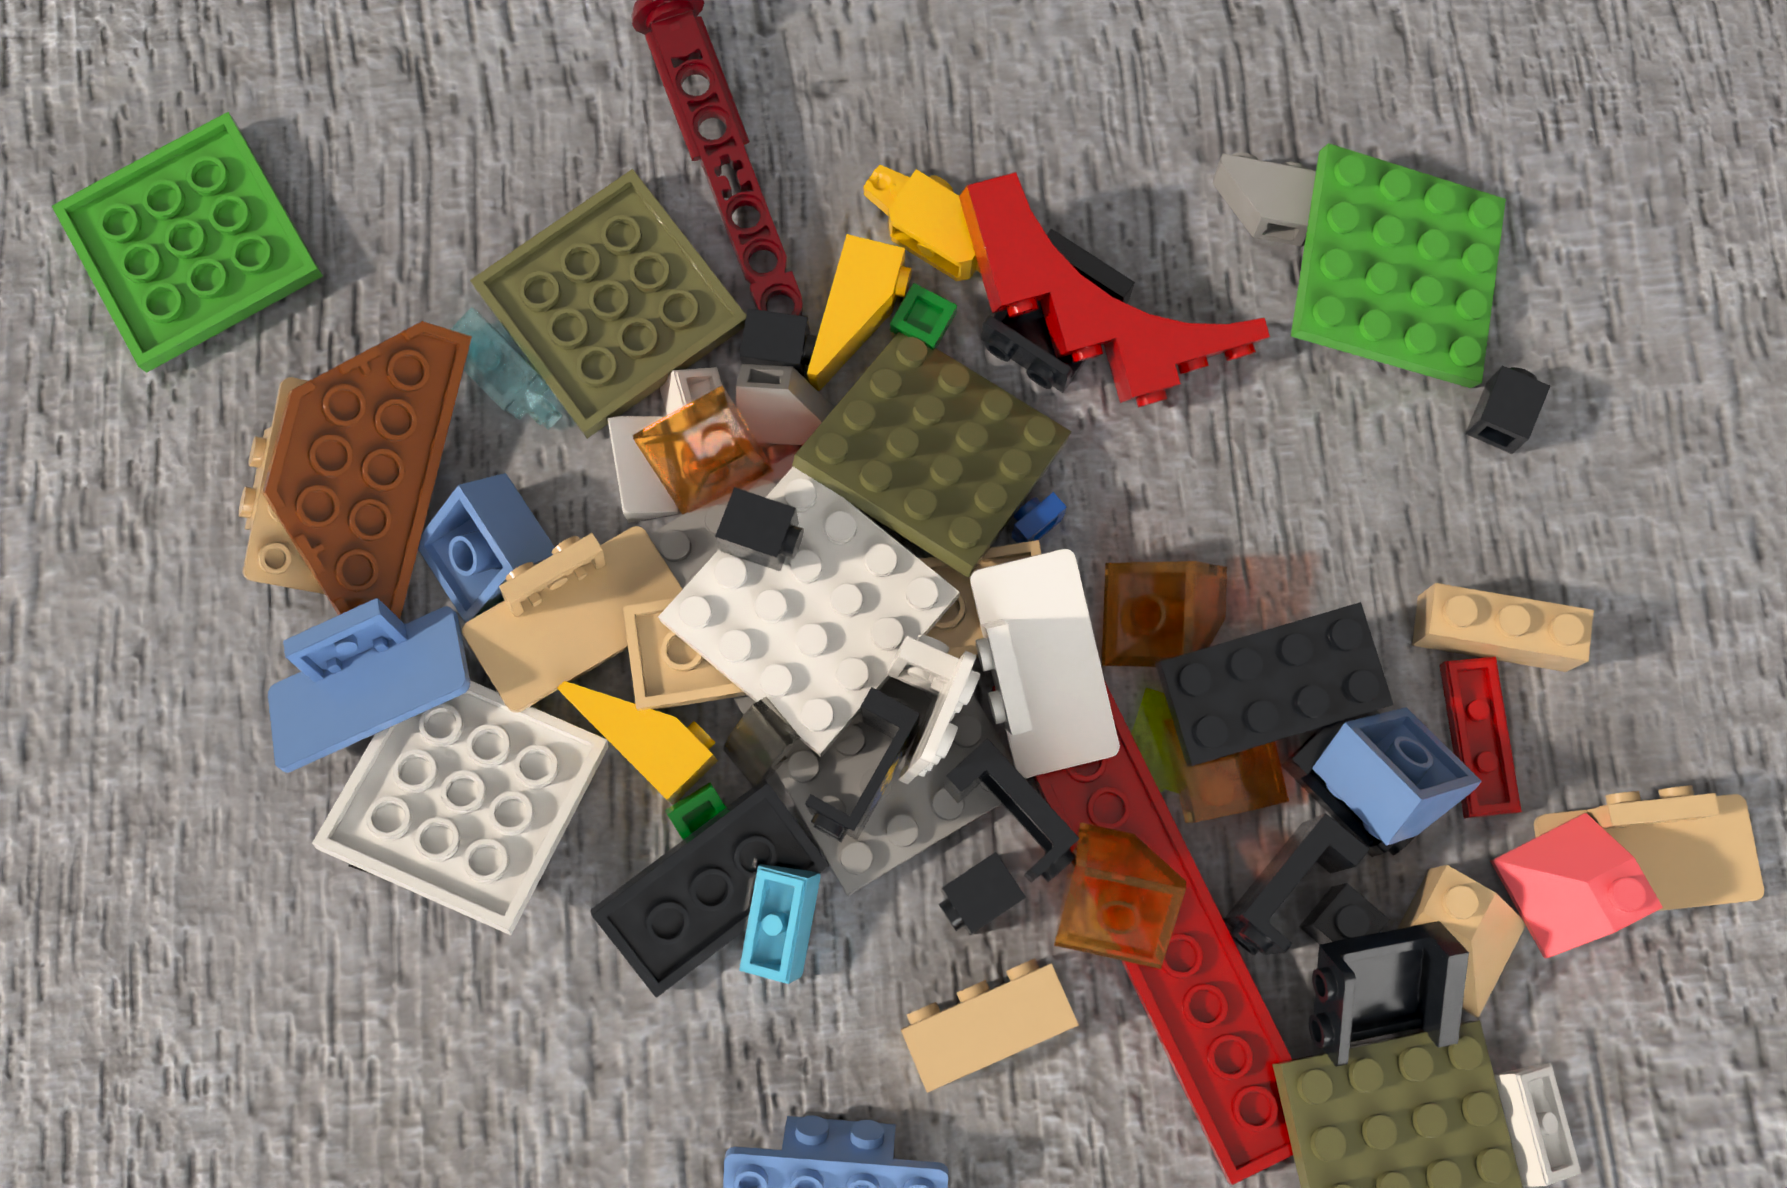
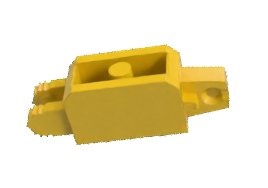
M879 164L866 181L863 190L864 196L889 217L891 241L955 281L971 279L976 270L980 272L959 195L954 193L951 185L939 176L930 175L928 177L917 169L911 177H908Z

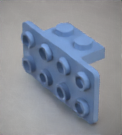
M375 598L284 640L285 658L301 670V672L273 684L268 691L275 765L285 773L292 772L466 693L470 688V677L457 613L451 607L444 606L404 624L378 598Z
M814 1115L804 1117L787 1116L782 1150L731 1147L726 1151L723 1188H948L949 1171L947 1166L940 1162L893 1159L896 1124L878 1123L873 1120H833Z

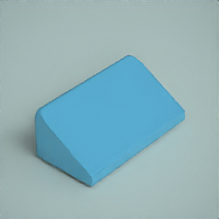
M758 865L739 971L790 984L802 976L820 883V873Z

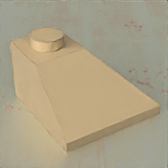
M1449 865L1430 868L1397 929L1440 921L1469 952L1462 1010L1474 1017H1479L1526 925L1523 919L1496 892Z

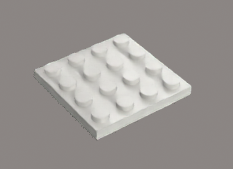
M792 467L765 498L796 508L799 521L798 526L804 528V533L795 558L786 557L781 571H777L721 552L719 549L658 618L667 628L822 757L861 712V704L871 687L879 691L891 677L887 673L906 636L917 640L918 635H927L959 598L960 592L845 498L795 467Z
M470 680V688L466 693L380 731L373 736L312 844L316 849L512 935L609 747L608 740L531 706L518 713L511 712L498 692Z

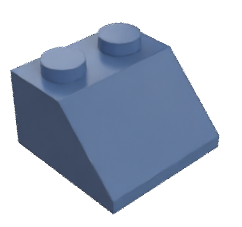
M504 473L459 484L422 532L418 550L466 623L504 601L499 586L507 582L505 578L512 570L528 562H533L534 565L542 562L553 555L552 550L555 547L508 475Z
M1407 707L1345 722L1312 768L1326 782L1328 790L1335 797L1344 801L1363 821L1365 829L1372 836L1380 839L1386 846L1419 835L1473 792L1482 782Z

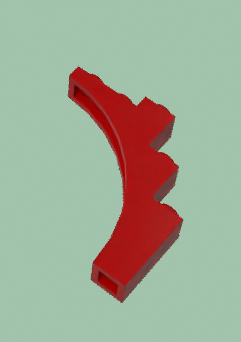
M1016 172L967 185L959 195L992 313L1007 310L1009 317L1023 315L1039 309L1037 301L1040 300L1056 358L1072 354L1074 363L1102 355L1101 346L1104 345L1120 403L1136 399L1139 408L1166 400L1168 398L1165 390L1181 384L1176 366L1181 375L1208 367L1207 357L1224 353L1226 361L1256 353L1255 343L1270 337L1265 317L1230 324L1186 323L1148 314L1113 298L1081 275L1052 244L1031 211Z

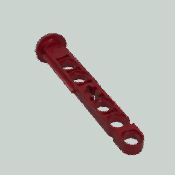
M637 0L631 14L632 26L636 32L645 34L647 44L692 161L700 160L744 278L751 284L750 294L756 309L767 311L766 304L768 300L775 295L781 294L791 298L795 305L791 315L802 316L803 302L800 290L792 270L786 272L787 256L744 147L750 140L703 18L698 16L703 10L704 0ZM691 75H700L705 77L710 85L708 90L702 95L693 96L683 90L682 84L684 80ZM716 118L724 122L727 128L722 137L710 140L700 134L698 131L699 126L706 119ZM724 164H730L733 170H738L737 183L740 192L733 196L728 178L720 176L722 174L721 166ZM741 206H751L759 212L760 220L751 228H741L732 220L735 210ZM759 250L770 251L777 258L776 267L768 273L756 272L749 264V259L753 253Z

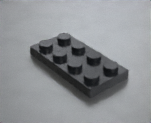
M1361 602L1155 663L1187 767L1394 705Z
M763 779L590 910L591 916L657 998L747 929L758 865L821 873L829 867V864L768 782Z

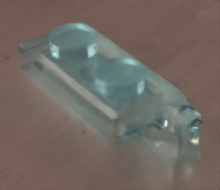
M471 307L450 329L472 336L464 371L502 410L509 414L511 413L519 420L528 413L540 426L544 425L549 430L563 416L543 396L550 389L538 371L477 310Z

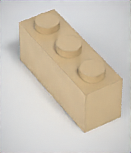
M1434 583L1417 598L1412 646L1481 658L1496 656L1498 661L1567 672L1589 661L1594 610Z
M1036 958L1006 970L1010 980L1006 983L990 989L987 981L984 980L956 992L960 1003L940 1011L937 1002H934L907 1014L910 1025L901 1028V1032L927 1093L1079 1026L1052 963L1039 968Z

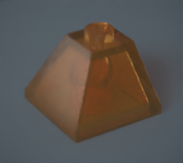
M723 385L633 434V440L682 515L732 493L734 487L741 489L774 471L771 463Z
M1198 561L1105 563L1101 666L1156 667L1155 663L1210 647L1226 619L1227 567Z
M1172 718L1162 720L1185 823L1215 819L1289 802L1275 741L1187 767Z
M1080 822L1077 833L1080 839L1074 844L1073 853L1077 857L1069 864L1054 946L1161 969L1186 891V881L1135 834Z

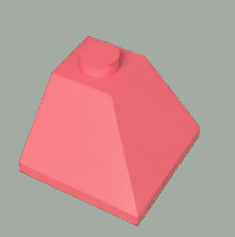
M1583 813L1490 860L1544 958H1550L1613 934L1663 908L1635 857L1587 813Z

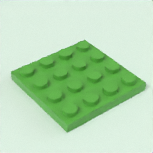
M229 112L52 205L55 214L135 362L146 373L323 277L322 272Z
M1328 143L1319 151L1291 337L1468 388L1481 384L1506 199Z

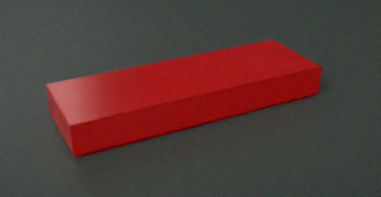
M1496 656L1442 662L1439 666L1453 753L1482 781L1473 792L1461 800L1464 819L1522 812Z

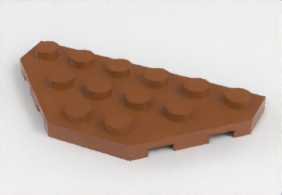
M421 321L292 389L288 393L262 493L338 615L378 598L399 619L401 618L472 336Z

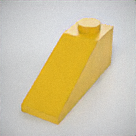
M849 234L846 235L807 371L808 382L817 391H820L893 313L897 296L905 298L907 295L912 268L905 267V248Z
M564 681L557 687L579 712L672 805L718 762L716 757L709 751L716 742L695 721L686 728L674 716L653 709L638 711L634 703Z

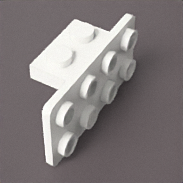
M1059 549L975 570L970 576V584L983 638L975 640L977 653L983 672L988 670L992 672L996 691L988 693L989 703L995 724L1004 723L1015 769L1024 778H1029L1115 756L1119 751L1120 745L1075 554L1068 549Z
M918 635L917 640L906 636L887 675L934 695L898 778L899 781L909 784L917 775L924 777L927 770L931 771L934 764L937 765L941 758L944 759L958 729V726L949 723V721H952L955 713L959 714L963 705L968 704L980 677V673L971 670L977 655L965 651L958 659L947 654L949 647L946 644L926 635Z

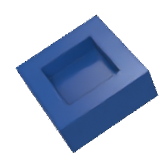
M1054 492L1042 502L1037 497L1032 498L1014 515L1017 523L1014 524L1011 538L1016 543L1041 539L1063 520L1067 508L1066 505Z

